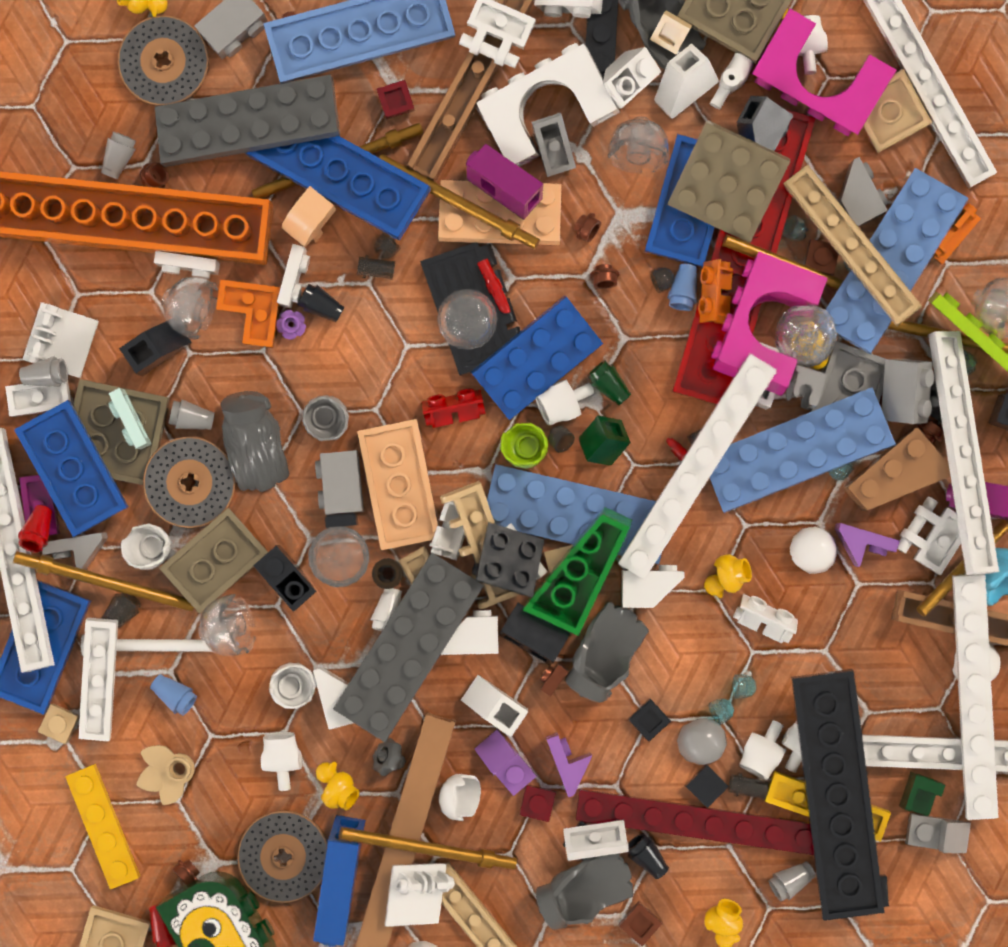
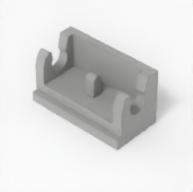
M797 365L786 389V399L790 401L793 395L794 397L803 395L801 408L810 410L817 407L827 374Z

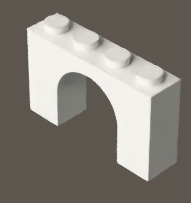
M574 43L561 51L562 56L553 61L551 58L542 60L534 66L536 70L527 75L520 73L508 80L509 85L500 90L495 87L481 95L482 100L476 102L503 156L517 166L521 167L540 156L524 123L525 104L530 95L540 87L558 84L571 89L593 127L620 113L619 108L602 84L603 77L584 43L580 46Z

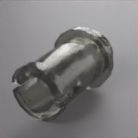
M367 254L365 257L359 256L357 275H363L364 279L366 276L393 280L395 261L368 258L369 255Z
M742 773L732 774L729 780L728 792L733 793L734 797H738L740 794L765 800L769 782L768 780L744 777Z

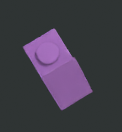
M836 523L835 531L855 567H860L866 545L870 546L869 552L886 556L887 551L897 552L899 540L842 523Z
M498 729L474 748L490 772L499 778L513 796L537 777L535 772Z
M558 733L547 736L546 740L567 795L571 797L575 794L592 754L587 753L568 761L567 756L572 755L566 737L560 739Z

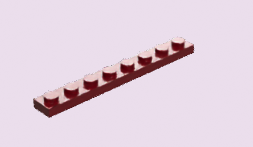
M586 789L579 790L575 818L577 821L599 824L624 820L625 828L814 855L810 822Z

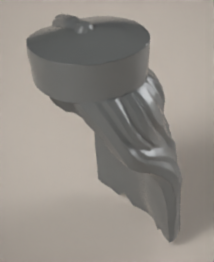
M619 0V4L624 11L629 10L630 19L639 31L644 46L662 69L665 70L667 63L691 43L698 50L704 49L705 41L700 33L693 28L690 29L677 54L650 40L664 12L668 11L677 16L685 3L684 0Z
M256 391L233 393L222 400L221 409L224 415L222 431L228 462L239 489L242 491L247 489L255 491V489H258L260 492H264L275 487L276 483L286 480L290 473L287 459L282 450L279 422L269 411L271 408L269 399Z
M608 602L591 621L584 638L572 659L573 668L565 677L568 686L581 697L598 703L606 701L612 695L610 690L628 677L631 659L643 643L646 635L649 633V629L628 608H622L619 605L614 606L612 602Z
M620 853L587 858L578 865L558 873L551 883L537 887L536 899L539 912L548 926L553 930L566 928L567 924H588L593 921L602 909L632 898L634 895L633 884L630 882L632 875L628 863H624Z

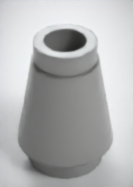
M113 131L111 138H107L101 173L118 179L136 150L134 148L136 140Z
M53 356L26 367H21L19 376L23 385L59 387L61 383H65L68 380V368L64 359H57Z
M183 399L181 402L173 401L169 424L175 425V429L211 430L215 412H211Z
M806 861L773 873V878L768 880L775 896L782 902L785 899L791 900L816 877L812 866Z

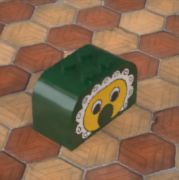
M216 871L202 875L188 886L185 885L167 895L156 906L178 947H277L272 938L275 933L270 922L266 918L262 920L257 911L260 906L252 892L247 893L243 884L229 873Z

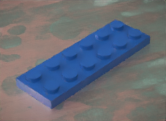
M340 136L245 153L248 157L306 189L309 186L312 187L329 202L399 241L431 191L428 184Z

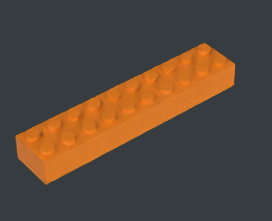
M0 172V237L147 253L161 251L216 260L267 265L273 204L269 199Z

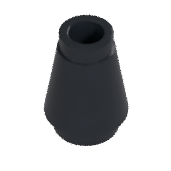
M311 284L307 285L297 304L303 307L302 311L334 322H337L344 309L343 305L320 286H313Z
M641 833L628 843V857L655 879H659L667 873L669 866L666 864L652 837H647L644 833Z

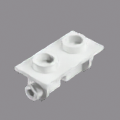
M453 501L444 504L439 519L443 521L442 527L437 526L432 543L429 546H432L431 553L457 561L458 550L462 546L465 533L462 526L454 529L450 528L449 521L459 517Z
M745 594L742 595L740 607H737L733 618L738 620L737 623L757 632L762 622L766 624L762 632L763 635L781 644L783 641L789 643L793 633L796 634L798 619L787 610H777L768 606L763 599L757 596L749 597Z

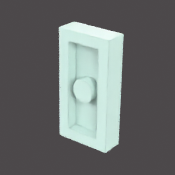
M118 388L110 392L109 396L112 401L108 402V405L116 419L121 418L125 426L122 433L128 445H134L136 449L140 450L151 445L152 443L126 391Z

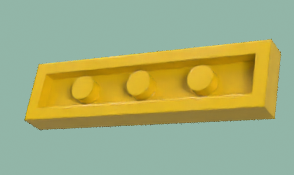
M96 764L65 776L110 890L138 879L140 873Z
M774 771L764 798L765 802L809 817L805 782ZM871 805L875 840L881 842L891 812Z

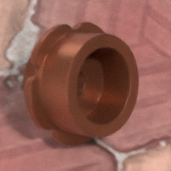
M157 162L145 164L140 171L141 182L145 187L165 188L169 180L166 168Z
M590 213L588 216L582 215L577 220L574 226V230L577 231V239H584L590 242L598 233L601 221L594 218V213Z
M601 264L596 266L595 270L590 273V279L593 280L595 288L608 289L617 285V277H619L620 273L618 270H614L610 264Z
M928 418V423L917 424L920 431L931 443L934 440L942 441L943 428L936 422Z
M180 859L177 860L178 864L172 870L186 886L198 880L196 876L200 872L189 859L184 863Z

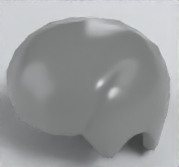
M317 396L311 399L303 410L302 422L307 433L319 441L337 440L348 428L349 414L346 405L334 396Z
M700 718L681 728L677 744L680 754L686 761L697 765H706L722 757L727 746L725 731L718 722L712 719Z

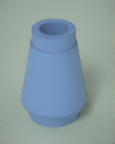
M690 264L679 265V270L667 296L670 300L669 306L671 308L691 311L693 305L697 303L696 266Z
M162 674L158 675L150 686V689L154 691L174 714L179 713L184 716L197 699V695L193 693L192 688Z

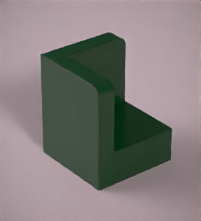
M599 415L579 437V442L587 462L612 465L631 443L622 420Z
M910 772L899 806L904 810L928 816L930 815L936 795L942 797L945 784Z

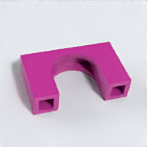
M789 9L752 72L753 75L757 76L754 82L769 91L772 86L783 91L781 98L797 106L799 101L809 107L807 113L820 121H823L825 116L836 122L833 128L849 137L851 132L858 135L895 74L896 69L868 54L854 80L843 92L830 97H821L810 93L801 85L798 79L796 62L816 23Z
M759 251L755 259H748L742 276L747 279L744 287H737L732 303L736 305L733 315L727 314L721 329L726 332L723 342L717 341L711 358L716 359L713 370L735 377L749 353L777 369L765 390L782 396L789 386L798 360L760 344L754 338L749 328V312L760 303L773 301L812 314L818 306L828 278Z

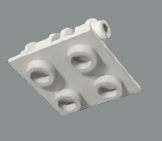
M41 302L22 360L37 363L53 356L57 359L62 358L66 362L68 375L81 378L99 321Z
M446 863L392 866L385 919L386 927L439 923L442 894L454 887L453 877L445 873Z

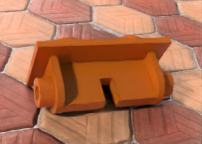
M970 203L964 206L933 255V258L941 265L944 264L981 220L975 214L977 209Z
M720 259L704 262L700 274L702 294L698 304L700 323L714 321V323L724 324L727 314L730 313L731 296L721 295V290L731 291L733 268H730V262H721Z

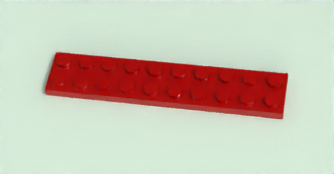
M787 109L785 110L791 113L793 117L789 123L786 135L781 138L775 152L790 158L791 161L750 244L773 253H777L793 198L783 183L801 170L816 119L815 117ZM719 229L710 261L720 259L721 262H730V268H733L731 291L721 290V295L731 296L730 314L733 315L736 305L732 303L734 294L738 286L744 287L747 279L742 276L748 259L754 260L755 258L722 246L725 236L727 234L733 235ZM762 303L753 307L749 312L748 323L752 335ZM698 304L672 392L717 405L734 377L713 370L716 359L711 358L718 340L723 342L726 332L721 330L723 324L714 323V321L700 323Z

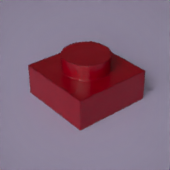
M405 80L377 88L386 120L415 111Z
M527 784L519 815L549 822L556 791Z

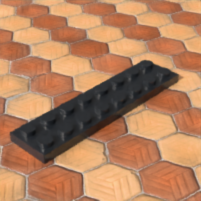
M847 669L793 676L791 681L822 919L825 921L885 913L854 670Z

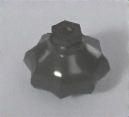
M388 738L386 742L378 744L377 750L373 755V769L378 771L381 776H387L392 771L403 768L406 762L405 757L402 756L401 745L392 738Z

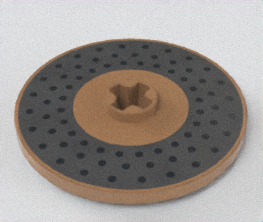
M156 16L139 22L126 34L118 53V68L125 86L135 97L147 104L161 106L186 101L197 93L208 73L209 55L203 38L189 23L172 16ZM168 54L167 58L171 62L170 65H163L159 68L160 64L157 58L159 56L164 58Z
M181 437L163 444L152 454L144 470L143 489L149 506L161 519L178 527L195 528L211 523L227 509L234 494L235 478L230 468L228 457L218 446L202 438ZM191 473L193 474V479L198 481L197 486H192L191 491H186V486L181 484V479L187 478L188 474Z
M287 810L267 813L255 820L241 838L237 856L240 874L246 885L255 894L266 900L277 903H289L300 900L311 894L322 882L327 840L319 826L303 814ZM281 849H285L286 854H291L292 858L287 860L286 864H282V861L275 857V855L280 853Z

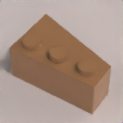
M918 427L909 429L895 442V446L886 449L842 487L862 511L873 509L950 477L949 463Z

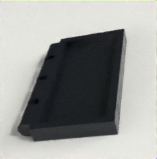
M471 243L420 261L460 376L471 373V371L521 331L519 326L507 329L506 325L517 321L510 298H507L511 312H500L492 294H489L486 282L477 265L478 262L487 258L491 266L498 264L491 244L479 247L478 243ZM500 269L495 270L494 273L497 279L499 278L503 286L502 290L504 294H506L507 289L505 287Z

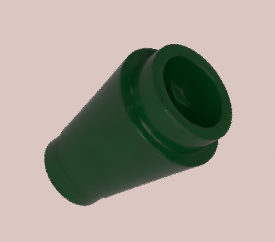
M606 360L599 363L587 376L591 380L590 384L617 405L622 404L631 395L614 365H609Z

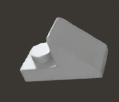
M561 112L533 121V137L538 145L547 177L576 168Z
M96 533L49 541L48 545L43 547L42 553L43 555L52 554L53 560L71 557V551H73L76 567L87 570L107 541L108 535L107 533Z
M910 813L905 843L912 846L938 849L942 853H967L971 823Z

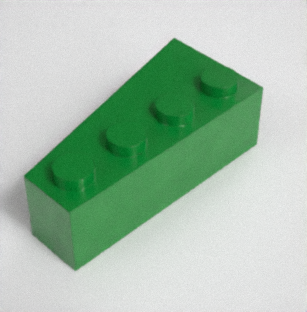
M604 507L534 591L533 597L526 601L523 610L579 636L630 529L632 519Z

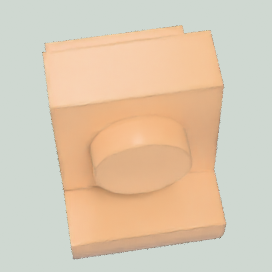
M309 186L286 216L282 229L306 248L311 240L317 242L323 235L321 228L334 214L336 209L333 204Z

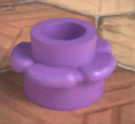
M285 310L280 314V319L276 322L277 331L282 333L284 338L293 340L305 332V317L299 311ZM289 322H293L294 326L289 327Z

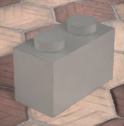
M223 0L195 25V28L223 60L226 56L232 57L242 48L241 43L249 36L253 38L260 34L264 29L263 23H266L267 19L253 0Z
M885 359L882 412L886 421L908 424L928 423V418L932 411L930 392L934 382L933 362Z
M353 450L321 453L320 460L315 461L317 479H322L323 491H318L319 508L325 509V515L364 512L359 452Z

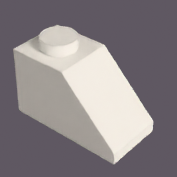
M473 610V616H467L460 623L441 655L498 654V616H491V610Z
M323 667L314 669L313 673L328 729L352 724V721L333 710L349 682Z

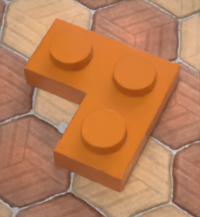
M220 279L216 310L246 314L242 344L274 348L279 311L277 299L281 287Z

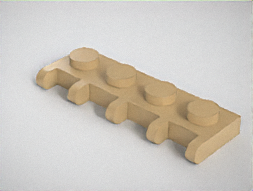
M477 481L440 496L442 503L454 502L459 516L449 521L450 528L454 529L462 526L469 545L458 550L460 556L472 554L475 563L480 561L488 522L495 524L483 487ZM476 575L470 576L473 579H476ZM482 583L487 597L479 600L477 604L479 609H484L520 594Z

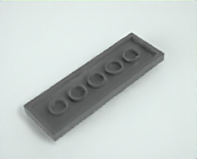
M331 74L155 107L160 163L163 167L340 136L334 80Z
M431 553L333 710L383 742H386L484 585L439 556Z

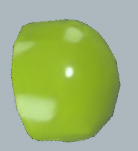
M516 423L501 436L500 450L506 461L515 467L524 469L534 467L548 453L547 437L541 428L532 423Z

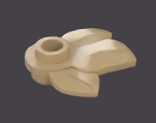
M156 745L145 748L141 751V755L149 766L141 773L136 784L137 787L146 791H159L162 805L176 802L183 795L185 783L194 775L195 765L193 760L186 754H174L166 746ZM177 763H181L185 766V772L183 774H179L175 771V765Z

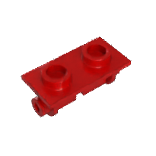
M462 389L456 395L445 397L442 394L430 396L427 398V401H422L426 426L432 425L433 428L454 424L452 413L458 412L459 422L480 419V415L486 414L481 389Z

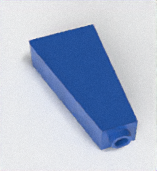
M336 815L328 839L313 941L321 942L325 946H344L362 843L339 839V831L341 827L364 831L366 820Z

